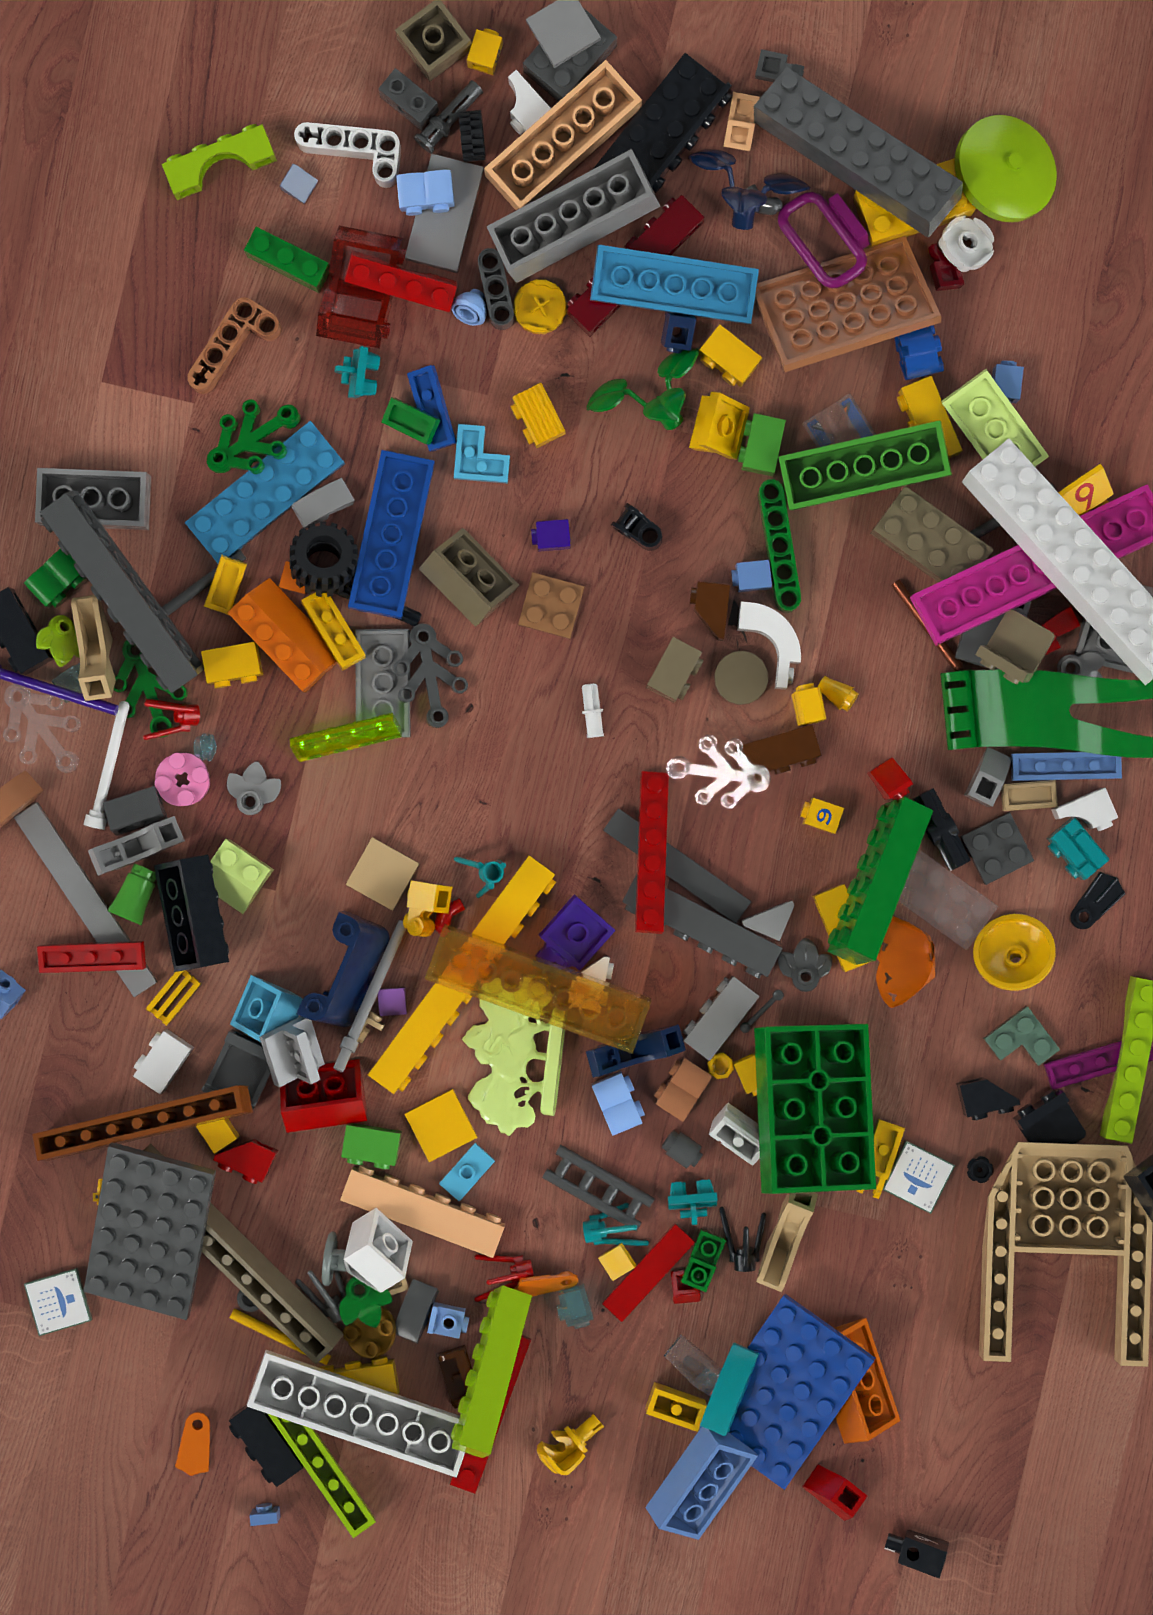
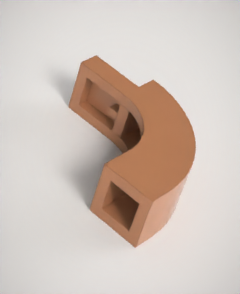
M26 770L0 788V828L15 815L29 807L43 792L41 786Z

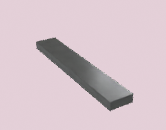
M618 808L603 831L638 855L639 822ZM666 844V875L736 924L751 901L672 845Z

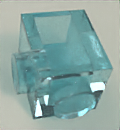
M585 1284L558 1291L561 1304L556 1305L560 1321L566 1320L567 1327L574 1326V1329L590 1325L589 1321L594 1320V1315Z

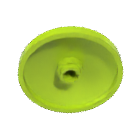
M1007 115L985 117L971 126L963 134L957 145L955 172L957 178L963 182L962 191L970 203L986 216L1003 222H1020L1037 214L1050 201L1057 180L1055 160L1045 139L1026 122Z

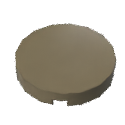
M747 651L732 652L725 656L717 665L714 674L715 686L720 696L726 701L736 705L749 704L759 699L766 690L768 671L763 661L755 654Z

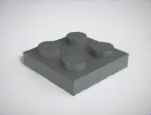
M1010 812L960 836L984 885L1034 861Z

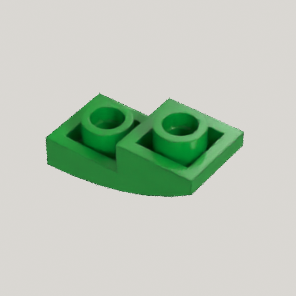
M700 1229L681 1282L706 1292L716 1270V1264L726 1239Z

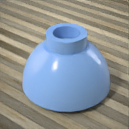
M471 289L470 292L459 294L452 302L451 310L453 314L465 324L472 326L483 324L487 316V306L484 301L485 295L478 289Z

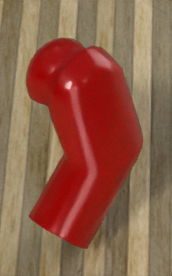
M460 898L450 902L448 914L437 912L434 924L435 930L438 931L439 935H449L452 931L450 925L452 917L466 910Z

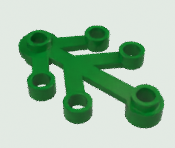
M249 399L245 401L242 405L245 415L238 442L230 446L232 432L238 427L236 419L230 414L222 416L220 419V426L222 427L218 447L212 449L207 455L208 467L215 473H226L231 468L249 470L253 474L261 473L265 465L259 456H251L248 459L236 456L246 451L271 455L275 459L284 458L287 454V448L283 442L274 441L269 444L259 441L282 426L287 429L295 428L301 419L298 410L293 405H284L278 410L276 417L253 431L255 419L260 413V407L255 400ZM250 406H255L252 412H247ZM291 411V415L289 417H283V415L286 412ZM227 421H233L231 426L225 427ZM277 447H282L280 453H274V450ZM219 456H223L221 462H215ZM254 462H259L257 468H251Z
M127 640L124 642L122 653L125 660L115 677L116 681L119 679L123 680L124 686L118 690L114 685V691L122 693L127 690V678L134 665L138 673V677L126 699L133 709L132 713L127 715V718H132L136 715V705L143 690L146 699L159 700L154 687L171 694V697L177 701L186 699L188 690L185 686L180 687L184 691L183 696L177 698L174 692L171 693L168 689L164 690L156 680L157 676L149 672L148 667L141 660L140 654L133 655L132 648L135 645L132 646ZM149 707L153 717L150 722L151 733L159 731L158 724L160 722H165L167 729L173 727L171 720L164 716L162 709Z

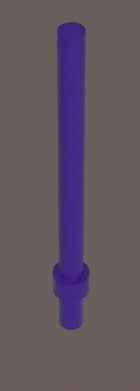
M0 665V679L114 716L118 713L119 706L100 699L85 701L81 693L3 669Z

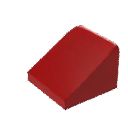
M684 1270L670 1271L674 1304L701 1301L699 1289L681 1282Z

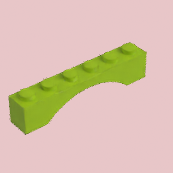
M1130 976L1125 1000L1124 1028L1113 1085L1104 1109L1099 1134L1105 1139L1133 1143L1153 1040V980Z

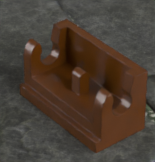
M465 1345L436 1354L452 1407L455 1409L459 1407L461 1398L466 1396L468 1388L465 1385L468 1372L473 1370Z

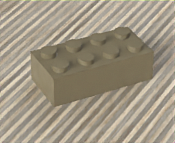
M907 486L900 491L870 533L937 582H941L987 560L994 550Z

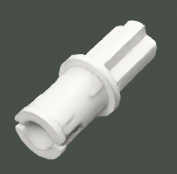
M594 683L585 684L582 686L585 710L582 711V714H585L587 738L604 736L601 718L603 709H600L598 685Z

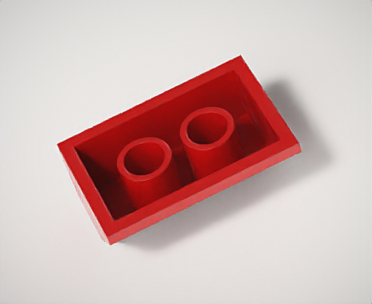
M360 1059L349 1060L343 1072L333 1068L335 1063L320 1066L318 1069L320 1080L313 1084L297 1078L280 1087L281 1115L286 1133L367 1121L366 1097Z

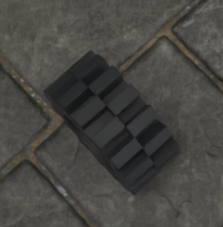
M481 110L459 112L464 162L486 160Z

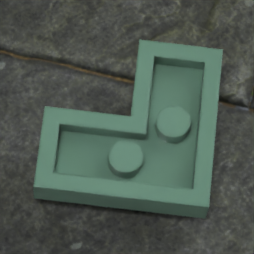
M1028 1006L1022 1008L983 1038L999 1060L1004 1059L1022 1045L1036 1065L1039 1066L1060 1050Z

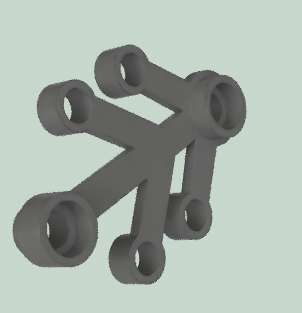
M418 624L412 628L409 635L411 646L401 660L394 664L393 671L400 677L407 675L410 671V663L419 652L422 663L408 684L399 690L398 698L403 703L411 702L415 697V691L425 678L430 710L426 714V721L433 728H441L448 722L449 716L447 710L441 707L436 677L451 686L452 691L456 694L464 693L468 688V682L465 678L454 676L434 662L431 650L445 658L450 667L461 665L463 655L459 651L450 650L437 641L436 632L433 627L428 624ZM420 632H425L428 635L426 642L419 640L418 635ZM452 654L459 656L457 664H453L450 661ZM399 663L405 664L406 672H398L397 665ZM456 681H462L464 683L463 690H457L455 688ZM403 690L411 692L409 700H405L402 697ZM440 712L443 715L442 721H435L433 714Z

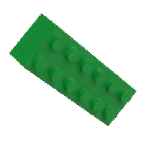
M907 797L885 803L879 808L876 815L877 825L868 835L866 842L869 844L868 848L858 861L857 869L859 871L856 879L854 878L849 884L847 890L849 897L838 912L840 920L837 927L829 935L828 943L830 945L827 952L855 965L876 961L933 813L932 809Z

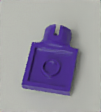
M574 894L538 934L544 940V945L534 956L533 960L543 972L546 971L549 977L558 979L568 967L573 966L580 971L616 930Z

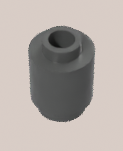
M672 1130L661 1146L666 1151L665 1154L686 1169L690 1165L695 1167L703 1156V1153L700 1152L702 1146L681 1131L677 1133L675 1130Z

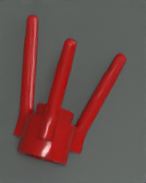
M146 699L144 705L147 707L173 710L174 721L180 724V726L146 734L143 736L144 740L177 732H190L191 726L199 724L200 709L197 704H179L154 699Z
M479 1254L474 1256L476 1260L514 1263V1265L509 1266V1275L489 1279L486 1281L487 1285L512 1280L511 1283L504 1286L513 1289L518 1285L520 1278L534 1276L531 1260H523V1255L515 1257L494 1255L493 1258ZM491 1291L475 1297V1302L487 1299Z

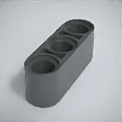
M487 248L479 254L478 266L489 317L496 329L506 330L513 325L514 311L503 261L497 250ZM489 257L495 258L498 261L497 265L492 269L483 266L484 260ZM493 284H500L504 288L503 292L499 295H493L488 290ZM499 310H505L509 313V318L503 322L497 321L494 317L495 313Z

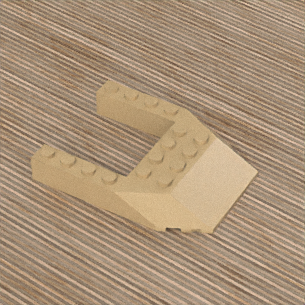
M1016 1143L993 1185L987 1201L982 1245L979 1356L983 1361L1011 1362L1015 1252L1116 1255L1118 1259L1114 1360L1121 1366L1148 1367L1153 1222L1123 1177L1136 1167L1127 1145Z

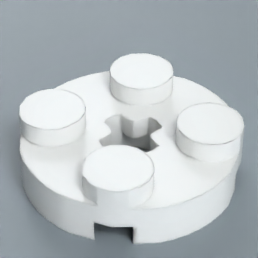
M966 216L956 217L944 228L942 237L939 239V247L942 249L945 257L961 272L982 267L992 257L994 250L992 251L993 233L978 218L972 220L965 218ZM963 239L966 241L970 239L972 241L971 248L964 245Z

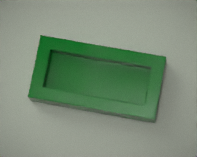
M391 397L381 423L424 444L430 445L440 419L397 398Z

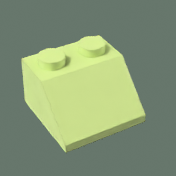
M230 839L224 840L210 861L213 865L214 886L219 898L242 914L245 913L274 870Z

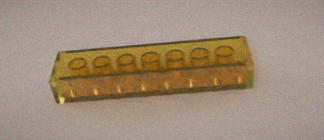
M447 924L442 929L425 979L632 1054L651 1004L650 997Z

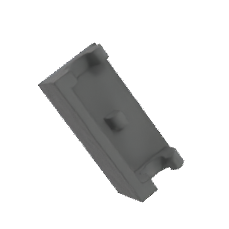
M155 786L103 802L110 831L116 836L167 819L161 796L157 793Z

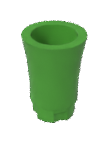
M134 863L131 873L127 874L121 889L107 911L142 926L149 899L156 885L154 884L156 881L155 872Z

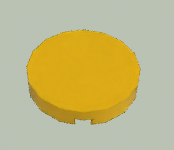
M535 279L518 290L514 298L513 311L517 322L524 330L533 334H547L562 324L566 316L567 301L563 292L556 284L548 280Z

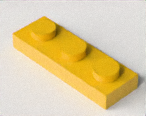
M315 592L301 600L302 605L342 671L366 658L364 651L331 596L327 597V593H322V597H318Z

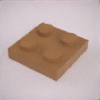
M532 572L518 625L571 639L585 586Z

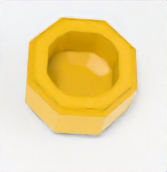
M724 1052L716 1053L710 1061H707L708 1072L716 1079L728 1078L734 1070L732 1058Z

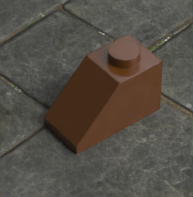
M698 581L696 588L691 587L689 604H694V612L714 637L719 641H723L730 585Z

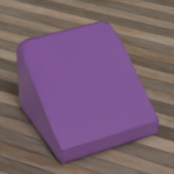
M405 987L383 988L379 990L378 1004L380 1016L407 1014Z

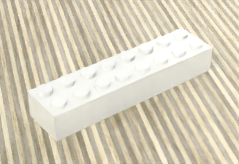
M265 1350L247 1401V1407L457 1478L465 1452L452 1448L454 1440L451 1439V1433L454 1425L459 1422V1415Z

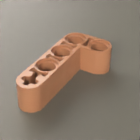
M241 297L237 299L188 373L189 385L199 394L211 392L250 332L266 341L276 340L280 336L282 327L277 317L249 298ZM244 306L252 308V313L247 318L239 316V311ZM273 321L275 327L271 332L265 333L261 330L264 322ZM236 329L237 337L234 340L228 341L224 339L227 330ZM219 351L223 353L220 362H210V355L213 352ZM206 364L214 372L211 373L209 370H206L204 365ZM198 376L205 377L207 382L205 384L198 383L196 378Z

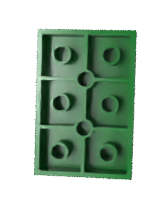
M868 1024L754 1028L761 1193L780 1194L876 1189Z

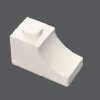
M515 70L508 77L509 85L516 96L515 107L510 111L512 119L510 124L521 135L551 108L521 74Z
M1100 788L1051 809L1055 819L1065 817L1078 818L1087 824L1088 829L1097 828L1098 831L1113 826L1112 820L1118 818L1106 788Z

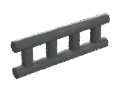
M560 1145L555 1153L562 1158L555 1172L547 1168L542 1178L624 1225H637V1229L634 1230L637 1232L642 1222L635 1219V1216L642 1204L650 1208L655 1198ZM571 1164L586 1171L578 1186L564 1178ZM595 1177L609 1184L602 1199L588 1192ZM618 1191L633 1198L626 1212L611 1205Z

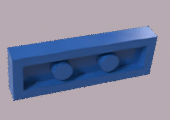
M429 365L407 373L416 407L440 419L430 445H427L429 451L433 452L456 444V438L435 366Z

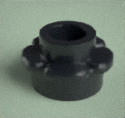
M986 1157L972 1158L967 1164V1175L972 1181L985 1183L993 1175V1165L989 1163ZM979 1167H982L981 1172L977 1171Z

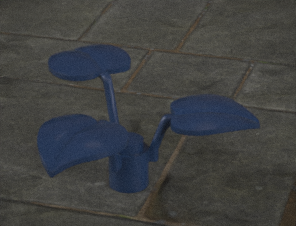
M707 149L688 156V160L690 159L693 164L706 170L725 169L727 171L730 187L722 189L721 195L733 209L732 226L737 229L749 230L753 228L755 212H759L760 206L767 202L766 192L772 190L777 194H794L810 190L811 188L802 180L781 173L764 177L766 185L762 188L761 192L754 189L735 187L733 170L730 165H734L736 159L731 154L722 150Z

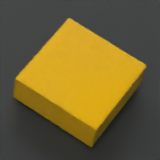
M623 1243L618 1244L598 1258L612 1281L637 1266Z

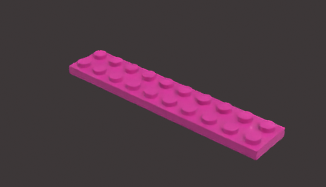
M1148 484L1080 516L1118 559L1153 543V493ZM1017 545L913 594L910 599L935 646L1011 609L1057 589V587L1023 549Z

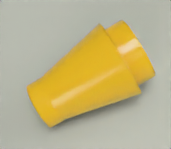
M824 676L817 686L820 687L821 693L839 710L849 711L859 693L854 691V687L830 679L827 676Z

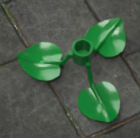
M691 348V351L683 350L681 353H672L661 362L657 373L662 378L666 377L667 390L650 402L646 403L632 390L626 388L628 383L625 379H614L601 385L592 394L586 410L593 412L608 411L616 407L623 400L624 395H629L644 407L643 414L646 418L660 421L666 430L677 428L683 422V416L680 411L686 394L682 388H672L671 380L672 378H681L688 373L698 357V348Z

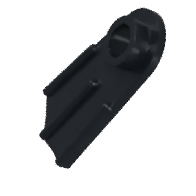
M1102 872L1097 874L1071 912L1070 919L1076 928H1090L1125 895L1117 877ZM1081 912L1087 913L1088 919L1086 922L1079 920Z

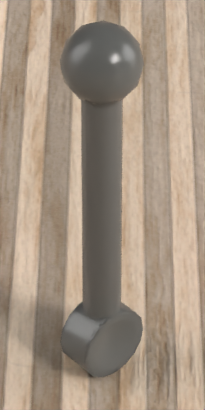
M775 990L772 994L773 997L748 1022L740 1025V1030L743 1033H748L751 1025L776 1000L779 1001L783 998L784 995L781 990Z

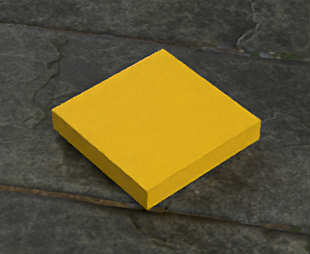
M454 1089L405 1113L429 1162L478 1137Z

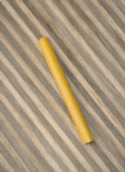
M235 1308L233 1309L229 1317L230 1319L304 1354L282 1331ZM327 1354L319 1362L327 1366L331 1355Z

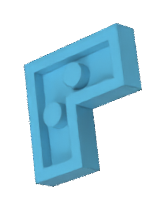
M458 424L454 479L508 484L510 455L483 453L485 426Z

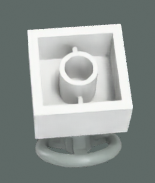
M375 1208L352 1222L346 1250L337 1249L338 1237L336 1232L332 1231L328 1234L322 1263V1283L324 1286H329L332 1282L334 1271H347L371 1288L383 1292L405 1279L413 1241Z

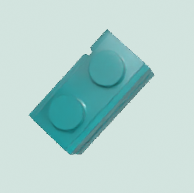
M1070 818L1046 838L1050 842L1047 846L1056 858L1061 856L1068 864L1065 866V869L1074 879L1078 877L1080 880L1088 879L1110 860L1076 818Z

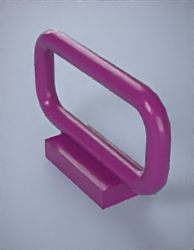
M805 192L788 202L780 210L778 225L781 231L822 285L828 288H840L864 271L867 265V256L863 249L870 245L868 233L838 193L830 197L828 203L818 193ZM807 203L817 205L856 258V264L838 277L827 275L788 221L789 216Z

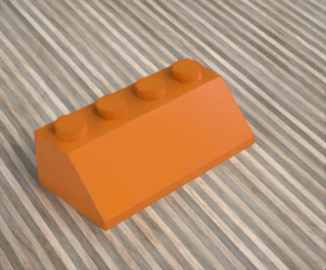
M268 578L247 593L227 612L304 693L337 664L313 622L271 578Z
M862 1318L834 1328L876 1358L835 1417L844 1444L869 1441L901 1421L867 1319Z

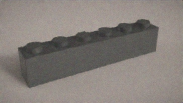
M637 873L622 900L623 903L627 904L625 910L635 915ZM665 888L664 926L666 924L674 928L673 934L685 941H688L689 937L699 941L697 947L710 954L713 949L722 953V960L733 966H736L737 962L747 966L745 972L760 979L761 975L768 977L782 950L781 947Z

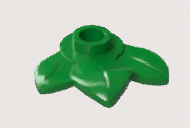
M353 1277L348 1281L346 1285L347 1295L340 1303V1317L346 1326L359 1318L367 1326L376 1328L381 1320V1306L392 1302L391 1294L388 1289L379 1292ZM357 1285H362L365 1291L363 1294L357 1295L354 1292V1288Z

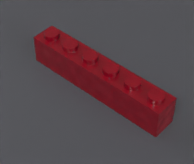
M682 194L677 199L673 197L663 206V214L658 219L652 217L643 227L645 232L639 238L633 236L624 248L671 256L704 223L705 217ZM593 277L586 284L588 289L582 295L579 293L575 294L567 303L569 306L567 315L589 337L622 306L591 301Z

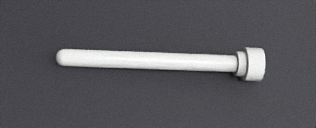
M121 701L118 705L119 710L116 714L94 807L85 816L83 824L85 826L105 830L107 819L105 818L106 813H104L103 802L107 800L129 711V703L127 701Z

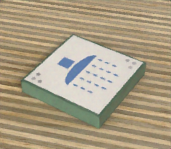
M905 1140L892 1166L889 1178L885 1181L883 1190L931 1214L955 1165Z
M78 1267L24 1284L39 1336L93 1320Z

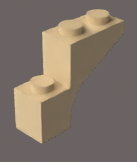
M95 595L72 598L71 607L80 656L78 681L85 701L111 698L116 681L109 659L113 639L101 600H98Z
M802 1192L787 1194L781 1206L778 1222L766 1243L756 1282L782 1292L803 1233L814 1213L818 1193Z

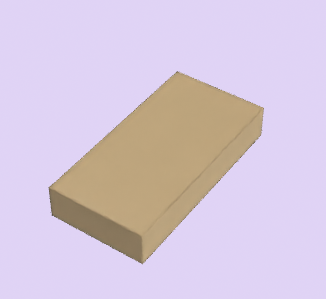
M1056 780L1003 784L1001 788L1002 811L1058 807Z

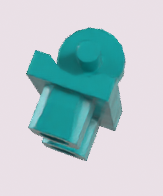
M360 346L359 349L353 350V358L345 356L343 366H335L334 372L342 374L341 384L349 385L348 398L357 399L361 396H373L376 394L377 381L365 379L366 369L378 370L380 356L368 352V347Z
M710 1179L696 1181L697 1194L690 1195L686 1193V1182H672L670 1196H668V1210L690 1209L680 1210V1218H691L692 1225H697V1217L707 1216V1208L703 1207L717 1206V1192L714 1193Z

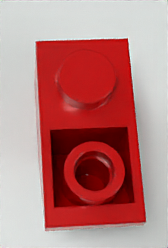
M893 757L867 773L884 800L892 798L893 801H898L910 793L908 787L913 785L911 779Z
M253 1139L218 1152L214 1156L213 1161L218 1162L217 1167L230 1173L235 1170L243 1174L242 1178L244 1180L257 1184L258 1181L261 1183L265 1181L279 1150Z
M819 1464L816 1465L801 1486L844 1521L853 1518L868 1497L849 1480Z

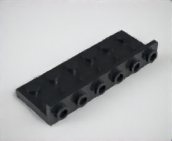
M684 53L593 169L632 149L653 191L657 193L666 181L663 177L669 170L674 172L680 165L682 153L686 149L690 151L699 140L697 134L701 129L707 130L716 118L713 115L719 107L725 108L733 96L730 94L732 84L729 82L727 84L723 83L687 53Z

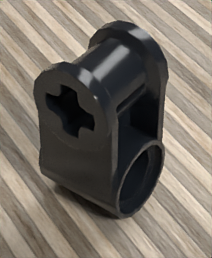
M626 503L624 506L625 511L616 522H612L611 526L647 551L656 550L662 543L661 529L646 518L638 509ZM647 531H654L658 538L654 543H646L642 538L643 534Z

